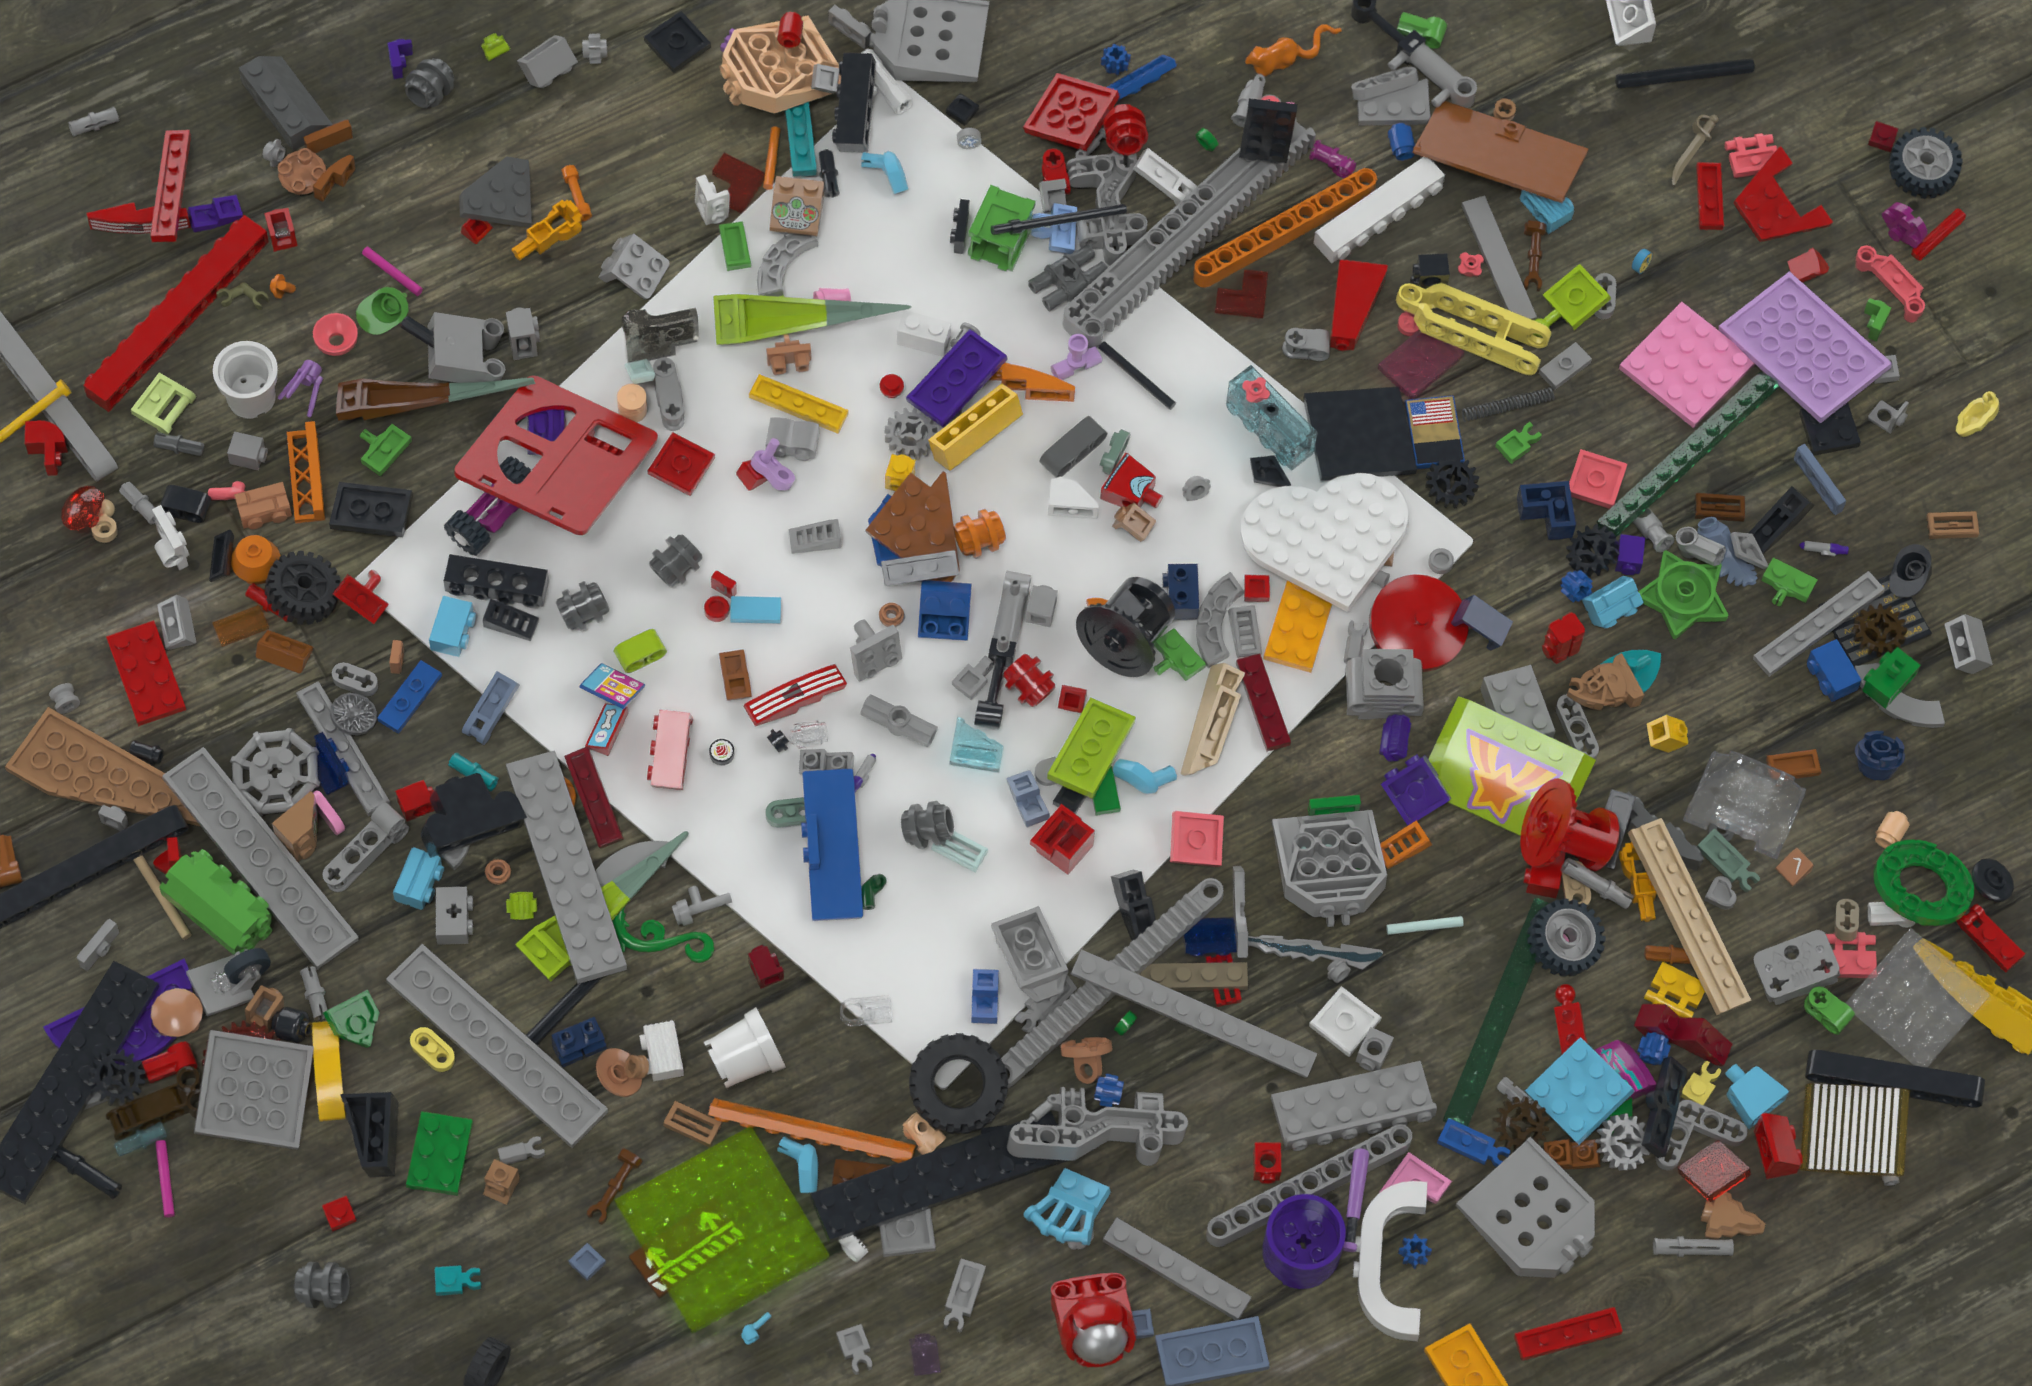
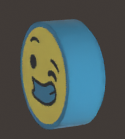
M1646 249L1640 250L1633 260L1632 270L1639 274L1643 273L1652 259V252Z

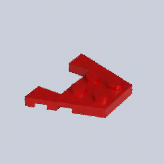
M1782 146L1777 148L1733 202L1759 242L1786 237L1798 232L1804 233L1816 228H1826L1833 223L1822 205L1800 217L1774 179V176L1788 169L1793 164Z

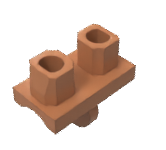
M784 334V342L775 343L774 348H766L767 366H771L774 375L786 373V364L795 363L796 371L798 372L809 370V361H811L810 343L800 344L799 340L790 341L789 334Z

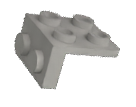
M634 233L627 237L619 238L612 247L614 252L611 257H608L601 265L603 270L599 278L605 283L617 278L641 298L648 299L669 267V260Z

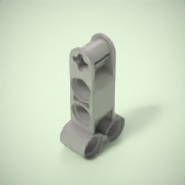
M385 802L376 808L371 816L372 821L325 867L323 879L330 890L342 892L347 889L391 843L396 844L406 836L409 826L405 823V819L388 803ZM372 837L378 838L374 845H366L368 839ZM352 856H360L358 862L354 864L348 863ZM336 875L337 877L340 876V879L336 880L332 879V877Z

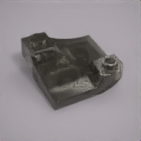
M696 308L657 316L650 315L646 309H633L627 311L622 317L627 363L643 359L651 361L661 357L675 356V346L698 342L697 339H699Z

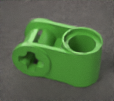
M1814 987L1804 1001L1805 1011L1818 1020L1828 1031L1836 1035L1840 1034L1855 1016L1854 1011L1849 1005L1839 1000L1824 987ZM1817 999L1821 1001L1818 1004L1814 1002Z

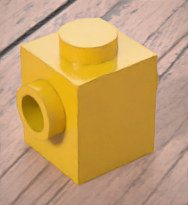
M892 454L885 474V489L896 491L910 472L915 475L916 460L911 459L907 455Z
M1665 715L1647 723L1651 747L1669 753L1688 745V730L1684 721Z

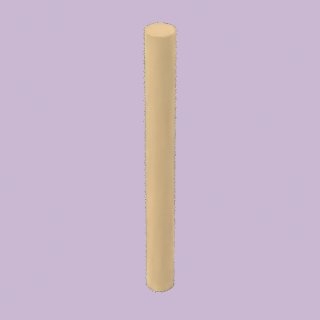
M143 855L134 859V862L183 940L188 939L192 935L174 905L161 895L159 888L161 884Z

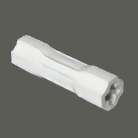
M866 49L862 53H872L876 61L874 85L885 97L886 102L894 112L902 114L912 106V98L891 76L872 49Z

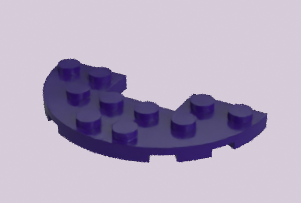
M185 959L147 976L158 982L160 987L121 1048L125 1050L124 1056L128 1057L131 1053L134 1054L132 1059L134 1062L144 1061L157 1056L177 1038L163 1036L159 1033L153 1024L151 1010L156 998L165 991L177 988L186 989L193 993L192 984L186 974L189 968ZM84 1007L43 1027L48 1038L58 1049ZM115 1061L116 1064L126 1065L122 1062Z

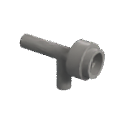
M692 886L688 889L693 905L688 906L686 899L677 901L676 905L672 906L677 924L686 926L693 923L692 915L731 903L732 899L730 893H726L702 901L698 887Z

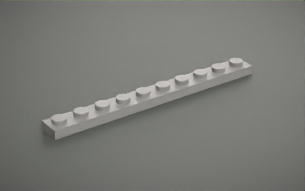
M1084 950L1080 951L1071 975L1304 1078L1308 1077L1317 1053Z

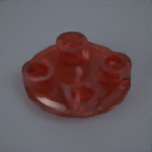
M87 485L75 490L63 505L61 513L63 524L70 530H80L87 526L89 528L96 526L99 522L98 514L102 507L104 494L94 486Z

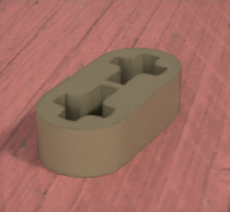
M1842 899L1836 905L1834 933L1842 941H1852L1857 937L1859 928V905L1851 899Z

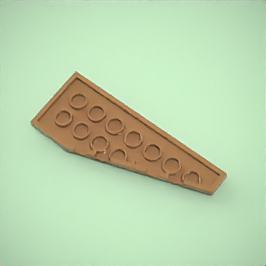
M49 707L5 766L6 771L48 795L100 806L105 805L110 808L111 806H116L124 811L148 816L169 806L177 805L187 824L200 826L162 779V775L165 773Z

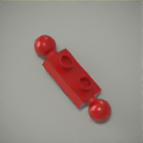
M1562 984L1555 991L1557 1001L1562 1004V1006L1554 1007L1562 1054L1580 1037L1587 1043L1581 1004L1579 1002L1572 1003L1576 993L1569 984Z

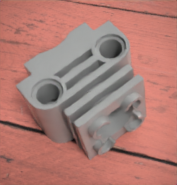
M1363 649L1361 657L1352 658L1347 661L1345 667L1347 715H1358V719L1387 718L1393 714L1405 715L1408 718L1409 716H1422L1424 710L1422 662L1419 659L1413 658V649ZM1378 681H1388L1391 684H1393V686H1386L1384 685V683L1381 684Z

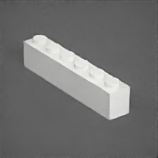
M1422 157L1317 230L1314 237L1315 246L1331 263L1338 259L1346 258L1356 246H1363L1369 240V237L1375 233H1382L1389 223L1394 220L1399 221L1412 207H1419L1425 198L1439 193L1443 188L1444 173L1431 159Z

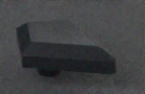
M1275 455L1250 458L1254 483L1278 487L1291 486Z

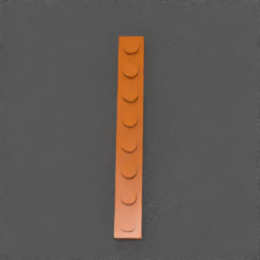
M716 1098L711 1103L708 1114L709 1116H714V1119L720 1122H729L731 1120L739 1122L741 1126L746 1128L757 1126L765 1128L766 1132L772 1134L783 1132L790 1134V1137L798 1140L808 1138L824 1146L834 1144L841 1146L840 1148L846 1151H864L871 1157H881V1155L890 1157L892 1161L897 1163L912 1159L916 1148L914 1144Z

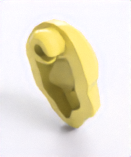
M1990 391L1986 392L1983 397L1970 402L1959 414L1956 432L1960 437H1967L1981 431L1990 421L1994 420L1999 411V399L1996 398V394Z

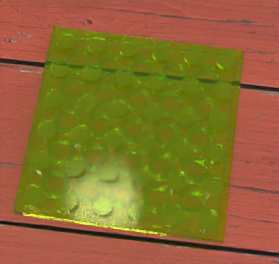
M752 1126L615 1199L617 1208L664 1284L692 1334L826 1261L830 1256Z

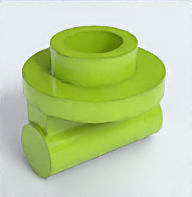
M496 33L483 39L485 43L481 45L488 61L510 50L503 35L497 36Z

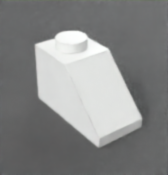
M1067 477L1051 478L1048 516L1098 518L1099 503L1076 480Z

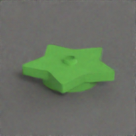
M1665 550L1662 555L1658 578L1638 591L1644 602L1643 604L1662 613L1673 639H1677L1696 622L1726 621L1728 618V613L1716 593V586L1722 567L1721 563L1715 567L1710 564L1699 565L1694 562L1683 561Z

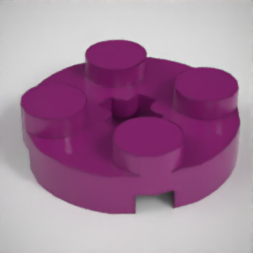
M1895 202L1882 213V218L1889 228L1888 234L1894 241L1899 242L1901 240L1903 243L1916 248L1927 236L1926 225L1920 216L1915 218L1911 214L1913 210L1909 206Z

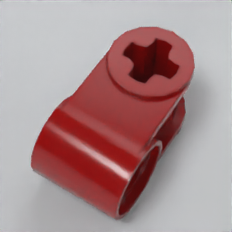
M1049 149L1043 154L1041 169L1043 182L1065 179L1066 189L1064 191L1065 195H1069L1070 182L1066 172L1063 153L1057 149Z

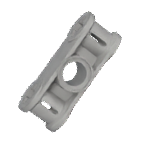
M661 357L653 364L657 404L660 408L664 427L670 431H677L684 425V408L680 382L677 378L674 362L670 358Z

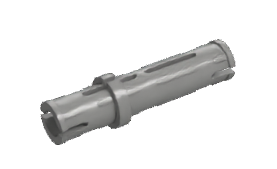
M1567 858L1563 863L1561 872L1595 890L1603 899L1606 900L1608 898L1624 909L1628 908L1631 904L1633 895L1616 886L1614 881H1608L1571 858Z
M1678 1236L1677 1239L1654 1238L1653 1240L1654 1255L1672 1254L1677 1255V1257H1684V1255L1733 1256L1734 1252L1733 1239H1684L1683 1236ZM1699 1247H1717V1248H1699Z

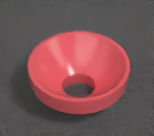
M331 313L323 316L317 321L313 329V339L320 351L331 356H340L348 353L354 348L358 338L355 322L350 317L340 313ZM339 335L343 337L344 341L341 345L334 346L329 342L331 337Z

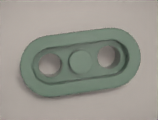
M1122 429L1119 433L1114 432L1109 444L1112 447L1109 453L1104 452L1100 461V466L1103 467L1102 472L1110 475L1115 469L1127 447L1131 435L1130 432Z
M804 797L775 800L769 803L765 811L767 822L773 827L796 826L804 823L805 815L799 814L800 811L805 810ZM776 813H781L783 815L779 819L774 817Z

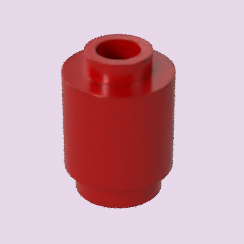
M787 12L780 19L777 41L785 48L797 47L801 42L803 21L798 13Z

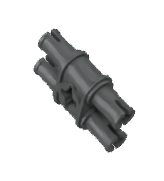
M1087 244L1072 254H1064L1063 258L1055 263L1046 265L1044 272L1028 281V286L1034 294L1050 284L1057 286V290L1042 298L1045 308L1051 311L1065 301L1071 302L1108 267L1101 261L1086 272L1082 271L1079 266L1095 257L1094 250Z

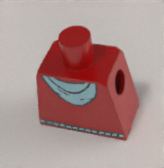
M1125 453L1101 487L1100 499L1119 507H1126L1135 503L1141 508L1145 502L1157 508L1162 501L1163 495L1153 490L1156 476L1131 455Z

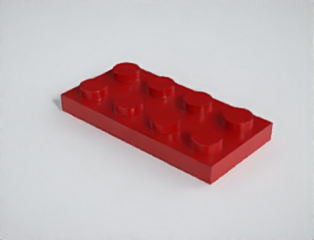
M154 620L106 636L138 727L186 710Z

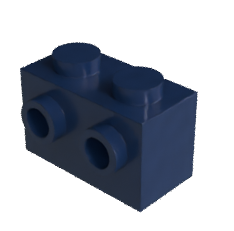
M1168 564L1167 573H1162V587L1167 588V594L1173 602L1175 608L1174 620L1197 619L1199 615L1198 564Z

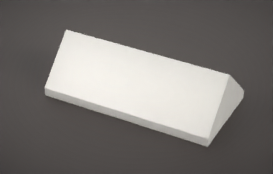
M1606 0L1616 45L1652 42L1656 22L1651 0Z

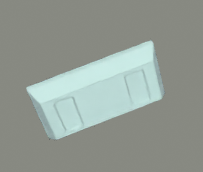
M648 359L624 364L634 384L653 381L655 372Z

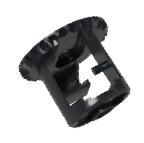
M1130 577L1122 583L1105 605L1097 603L1096 605L1090 604L1088 607H1085L1077 616L1076 630L1084 648L1102 666L1122 676L1140 677L1147 674L1153 667L1156 654L1153 649L1154 643L1174 620L1175 608L1169 595L1158 584L1146 578Z

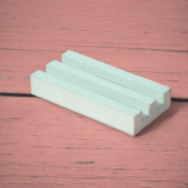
M955 831L951 838L975 850L979 855L947 839L944 846L963 856L942 845L936 846L933 843L931 850L975 873L988 853V848Z

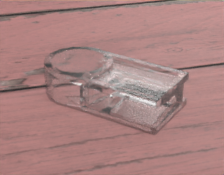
M890 995L846 999L840 1006V1018L848 1026L891 1023ZM849 1005H856L861 1008L863 1013L857 1019H848L843 1014V1010Z

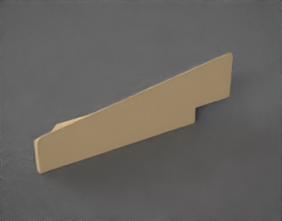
M1226 663L1211 666L1181 769V775H1191L1201 769L1217 764L1241 694L1235 691L1244 677V672Z

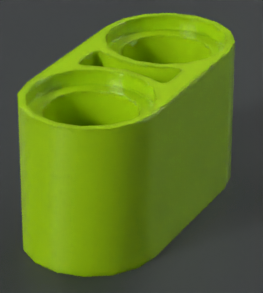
M649 629L621 642L614 648L613 652L625 673H632L665 656L667 650L656 630Z

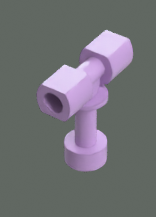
M1074 334L1068 341L1070 353L1067 359L1051 365V372L1054 377L1064 380L1073 376L1074 370L1084 366L1085 369L1102 363V357L1096 346L1087 349L1088 340L1084 335Z

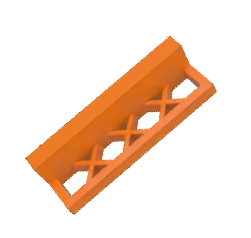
M315 421L305 422L306 430L287 432L295 524L325 520ZM306 438L307 445L300 451L293 446V439ZM301 458L309 462V467L303 473L295 468L296 463ZM303 480L311 484V489L306 495L297 490V487ZM307 502L313 506L314 514L300 515L299 509Z

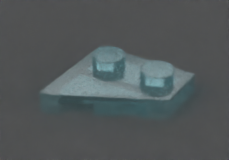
M957 717L949 765L999 773L1003 745L994 739H989L978 728L975 730L966 724L963 718Z

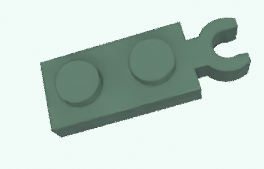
M1715 828L1697 845L1702 855L1727 877L1731 883L1737 878L1743 891L1749 892L1752 889L1747 884V879H1751L1755 884L1760 880L1758 874L1749 872L1746 869L1751 863Z

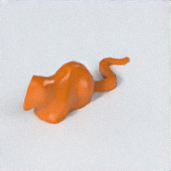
M1320 25L1314 32L1313 48L1310 50H1303L1294 40L1282 37L1268 48L1256 46L1246 58L1245 63L1252 64L1257 74H1261L1264 77L1268 76L1274 70L1285 69L1291 66L1296 61L1297 56L1304 59L1316 57L1320 50L1321 33L1328 31L1338 34L1342 30L1341 28L1334 29L1328 25Z

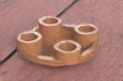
M301 148L299 151L288 154L278 164V178L282 186L289 192L298 195L314 192L313 185L326 171L323 160L308 148Z
M174 988L163 992L156 998L152 1005L151 1018L161 1035L181 1037L198 1030L199 1023L202 1020L203 1008L200 1000L194 993L186 989Z

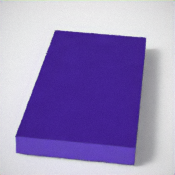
M969 329L906 396V400L944 428L1008 360L1007 355Z

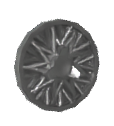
M347 693L340 695L334 700L330 708V718L340 731L349 735L366 734L373 728L377 720V711L374 704L367 697L356 693Z

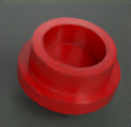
M888 374L880 381V391L888 398H895L904 390V382L898 375Z

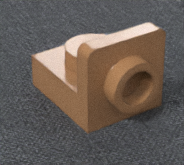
M1133 503L1126 507L1122 506L1114 516L1116 520L1112 527L1115 529L1122 527L1141 542L1146 539L1156 520Z

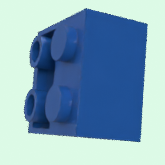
M923 580L920 594L918 637L968 641L972 583Z

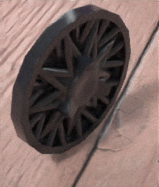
M1986 858L1981 859L1973 866L1971 871L1972 881L1983 897L1997 903L2004 902L2012 895L2014 881L2010 872L2000 862Z

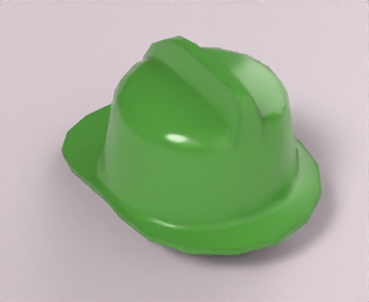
M384 287L365 298L359 304L356 311V318L360 327L370 334H382L401 323L409 311L406 299L407 294L393 287Z

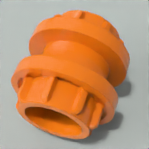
M979 510L978 518L971 520L969 515L961 516L960 522L954 526L958 547L965 556L972 554L974 558L982 555L981 548L987 546L991 552L999 550V545L1003 544L1006 540L1002 521L995 511Z

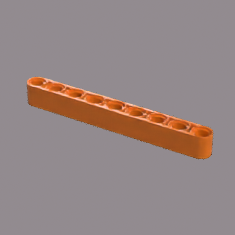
M1368 168L1361 169L1199 258L1194 267L1193 280L1195 284L1203 288L1209 287L1345 212L1375 191L1376 173ZM1362 182H1367L1369 185H1363ZM1342 193H1347L1350 196H1343ZM1322 204H1327V205H1329L1330 207H1323V206H1321V205H1322ZM1302 215H1307V216H1309L1310 218H1303V217H1301V216H1302ZM1282 226H1287V227H1289L1290 229H1283V228H1281V227H1282ZM1262 237H1266V238H1269L1270 240L1265 241V240H1262L1261 238H1262ZM1246 248L1250 251L1244 252L1241 249ZM1223 259H1224V260H1228L1229 262H1228V263H1223V262H1221L1220 260H1223ZM1200 271H1208L1209 273L1203 274Z

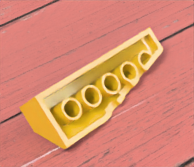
M1924 938L1915 943L1913 949L1945 990L1964 1009L1991 1029V1033L1994 1036L2010 1042L2016 1051L2028 1055L2032 1053V1000L2010 986L2006 990L1995 984L1996 978L1989 974L1983 976L1975 973L1974 966L1971 964L1952 960L1953 954Z

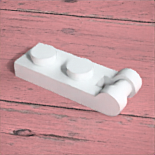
M1149 148L1143 151L1133 168L1137 173L1173 199L1176 205L1197 187L1192 181ZM1179 186H1180V187L1182 188V190H1183L1182 193L1178 190Z

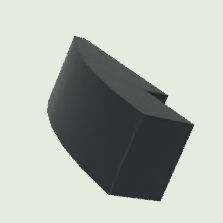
M1133 869L1111 876L1118 906L1131 941L1136 940L1156 920L1151 897L1146 894L1142 871Z

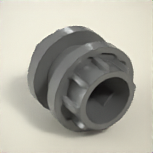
M440 59L422 60L417 65L416 70L411 71L406 77L405 92L407 97L419 107H436L443 100V96H447L454 88L453 71L448 64Z
M683 534L677 535L675 538L669 536L665 540L669 547L663 553L658 549L652 552L654 558L649 562L651 569L669 587L674 586L677 582L682 585L686 581L683 574L689 568L694 572L700 568L698 563L702 560V554Z
M583 581L579 583L580 591L571 595L570 591L566 589L562 591L563 597L557 599L556 605L568 629L573 630L578 627L582 631L587 628L585 621L594 617L597 623L604 620L602 615L609 612L610 609L606 599L595 582L587 585Z
M938 801L928 802L926 810H923L920 804L910 805L909 810H905L901 816V829L905 841L920 849L926 848L928 840L931 839L936 846L944 845L946 839H951L954 834V821L948 806L940 804Z
M308 1262L306 1266L298 1269L294 1283L295 1296L300 1303H305L307 1308H317L320 1301H323L326 1308L335 1309L338 1304L345 1302L348 1298L350 1288L349 1274L344 1267H339L337 1262H328L324 1269H321L318 1262Z

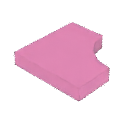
M1408 1152L1380 1192L1401 1182H1427L1426 1200L1437 1204L1452 1181Z

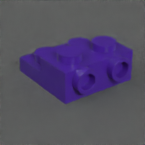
M1418 754L1405 761L1407 766L1402 770L1398 771L1397 768H1394L1384 775L1386 780L1381 783V786L1407 825L1416 820L1418 821L1451 800L1450 795L1438 778V773L1426 755L1421 758Z

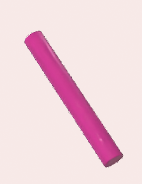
M369 247L363 250L362 254L409 291L416 296L421 294L423 291L422 287Z
M159 1140L155 1144L164 1217H173L175 1213L166 1141Z

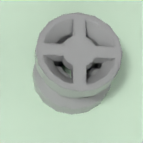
M70 683L58 685L49 693L51 700L56 703V711L60 714L71 712L80 705L79 698L73 694L74 688Z

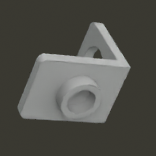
M1880 401L1869 414L1868 419L1891 434L1896 426L1901 427L1908 417L1905 412L1909 402L1905 401L1897 411L1884 401ZM1881 410H1886L1890 413L1891 419L1885 422L1881 421L1877 417V413Z

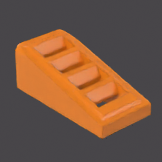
M1417 820L1380 843L1384 863L1388 869L1432 845ZM1415 833L1420 839V841H1418L1417 843L1414 841L1412 835ZM1407 838L1412 846L1407 848L1402 840ZM1398 843L1403 850V852H1401L1400 854L1394 847V844ZM1388 847L1395 856L1392 859L1385 852V849Z

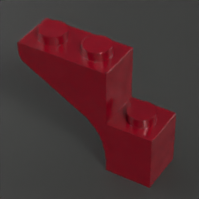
M1642 1004L1634 1027L1645 1037L1648 1032L1662 1034L1669 1039L1670 1043L1678 1045L1717 1066L1725 1065L1732 1043L1705 1018L1679 1017L1666 1004Z

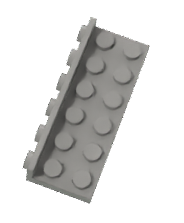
M1421 1061L1271 1094V1101L1285 1150L1293 1149V1151L1303 1150L1308 1145L1315 1143L1326 1145L1331 1143L1333 1139L1341 1137L1344 1140L1352 1139L1363 1132H1368V1134L1378 1133L1385 1127L1399 1124L1407 1125L1411 1121L1426 1122L1431 1120L1437 1111L1436 1103H1433Z

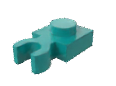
M461 1266L435 1267L436 1296L463 1294L464 1286L471 1290L480 1289V1282H472L470 1280L472 1276L481 1275L480 1269L471 1268L466 1273H462Z

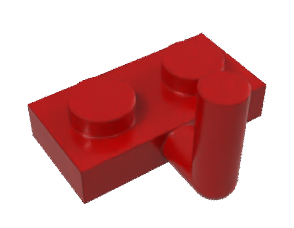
M370 570L368 572L369 581L364 586L347 574L333 595L375 624L389 605L388 602L373 592L381 581L380 575L377 571Z

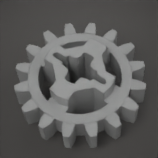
M915 407L912 412H908V409L904 408L903 414L896 411L894 414L895 419L889 417L888 426H885V443H889V450L896 449V455H901L902 453L909 457L914 455L916 460L919 457V453L927 456L928 449H931L928 439L936 434L937 425L933 424L931 418H926L924 413H917V408ZM897 427H899L897 436H895V430L897 429ZM927 431V437L925 440H923V436Z
M1628 1114L1610 1116V1120L1602 1122L1605 1129L1597 1130L1601 1135L1600 1139L1595 1140L1596 1143L1601 1144V1148L1597 1150V1153H1604L1605 1156L1602 1158V1162L1611 1161L1610 1168L1618 1167L1619 1171L1627 1170V1168L1635 1169L1636 1164L1644 1163L1642 1156L1650 1154L1642 1146L1645 1133L1642 1129L1645 1123H1636V1116L1628 1117ZM1617 1140L1629 1142L1630 1144H1622V1142H1617Z

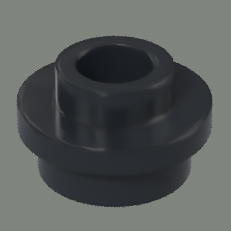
M772 729L770 731L771 734L767 736L768 740L778 752H781L783 749L786 751L788 749L786 744L789 740L781 730L775 732Z

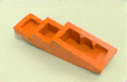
M1004 363L989 379L1001 381L1002 384L1011 390L1025 391V399L1074 402L1075 386L1052 375L1028 367Z

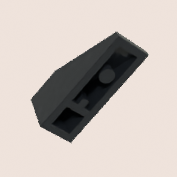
M1793 486L1787 490L1749 532L1753 534L1762 554L1766 553L1794 528L1815 506L1803 493Z

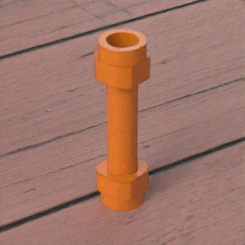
M574 165L565 166L562 169L564 181L569 184L576 207L582 215L581 221H587L592 217L589 204L584 201L578 183L579 175Z

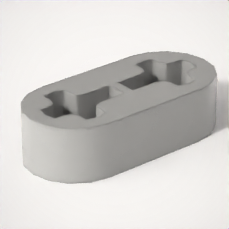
M1602 273L1595 280L1600 285L1602 282H1606L1608 286L1606 292L1610 295L1611 300L1606 303L1607 310L1600 308L1594 315L1600 319H1608L1613 315L1616 305V280L1612 275Z
M344 662L338 663L332 669L333 682L342 689L366 697L372 696L378 690L377 677L368 670ZM347 671L349 677L345 676L343 679H340L339 674ZM367 680H370L371 685H367L366 688H363L361 682L366 683Z

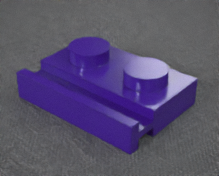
M545 410L527 416V431L549 441H555L564 430V410ZM527 449V455H539Z

